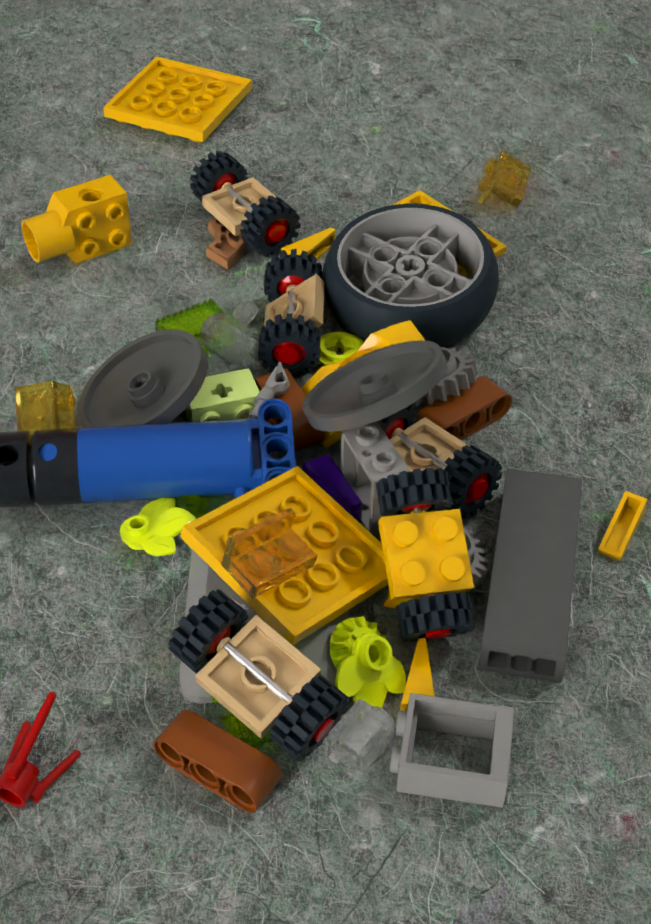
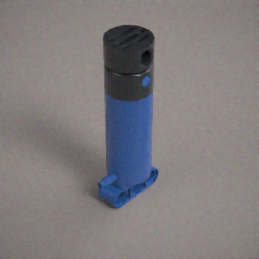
M273 398L266 400L260 405L258 419L36 430L32 436L30 431L0 432V508L33 506L35 500L38 505L45 506L151 500L167 497L186 498L234 495L237 498L296 467L290 407L283 400ZM271 418H277L282 423L271 425L266 421ZM279 451L285 456L280 459H274L268 454Z

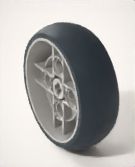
M397 204L378 208L359 216L337 235L326 255L322 280L325 282L324 295L327 305L335 319L348 333L358 336L364 342L374 332L411 320L425 341H431L440 347L446 348L470 335L485 320L497 295L499 271L496 256L490 242L478 227L465 217L448 209L432 205ZM457 263L466 269L471 280L459 275ZM352 275L361 278L365 293L350 282L349 279Z

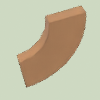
M216 218L208 221V231L215 238L206 247V257L228 270L242 258L247 243L243 240L241 234L233 235Z

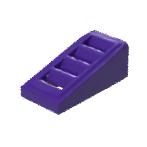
M325 455L305 462L302 465V470L361 524L362 501L332 458Z

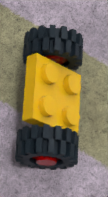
M419 468L413 469V472L401 471L399 475L391 474L387 478L380 479L376 483L381 514L378 525L391 601L410 599L408 602H402L396 606L401 639L405 642H417L418 638H426V641L431 639L439 640L443 639V637L457 636L456 634H465L467 631L474 630L475 623L470 595L468 593L465 594V592H470L474 589L461 512L460 509L445 510L450 509L451 505H453L447 472L439 468L436 470L426 468L423 471Z

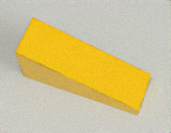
M328 228L281 248V251L286 250L287 255H290L291 249H297L296 254L301 255L303 250L308 252V259L313 255L318 260L329 251L332 242L336 238V229Z
M628 491L624 492L598 548V553L621 561L646 513L647 498Z
M418 638L401 701V710L408 709L410 693L435 697L426 638Z

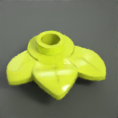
M159 498L146 504L138 515L126 519L120 526L119 532L122 541L131 549L144 550L152 556L171 555L176 553L174 537L182 532L184 525L196 520V518L189 511L176 507L175 498Z
M365 633L354 641L352 655L341 661L336 673L335 686L346 696H352L357 709L368 719L373 720L378 717L387 692L404 693L406 675L401 662L392 656L390 643L376 633Z

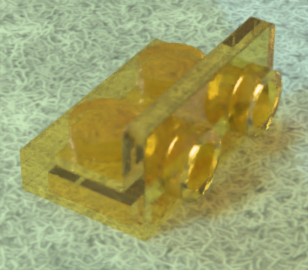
M503 150L496 159L491 157L482 171L485 175L477 188L481 190L478 202L483 204L492 193L500 201L509 203L517 208L523 200L531 167Z
M48 381L15 387L17 431H30L32 436L36 430L75 428V397L72 393L71 385Z
M291 508L278 514L271 513L264 517L261 522L247 529L240 528L236 530L226 542L227 547L221 565L252 598L306 571L315 564L318 555L291 529L296 513Z

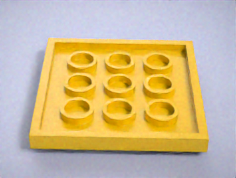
M156 56L103 107L104 117L115 119L118 122L138 125L145 129L165 132L168 135L181 136L191 141L204 142L252 90V79Z
M298 466L184 525L180 535L270 627L292 645L300 642L388 585L382 543Z

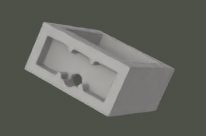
M376 421L368 425L342 431L341 473L362 501V508L368 509L362 510L361 525L381 542L378 525L381 514L376 483L382 478H387L388 475H399L401 471L410 472V470Z
M410 693L408 709H399L395 736L403 737L402 747L393 746L390 763V773L398 774L396 792L503 808L508 785L515 708ZM417 729L492 740L489 773L482 774L412 763Z

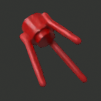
M55 692L48 693L32 726L29 721L23 723L4 770L0 775V799L12 806L24 807L29 799L39 803L45 791L81 756L79 750H74L40 782L37 778L40 773L39 769L27 761L56 699Z

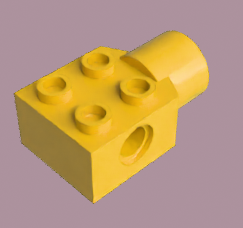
M111 175L53 192L45 213L24 219L21 222L23 238L31 257L35 262L39 263L67 254L75 263H79L132 245L127 192Z

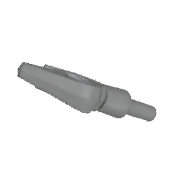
M281 362L275 367L264 388L261 389L254 399L255 406L249 414V419H258V409L263 402L287 393L290 382Z

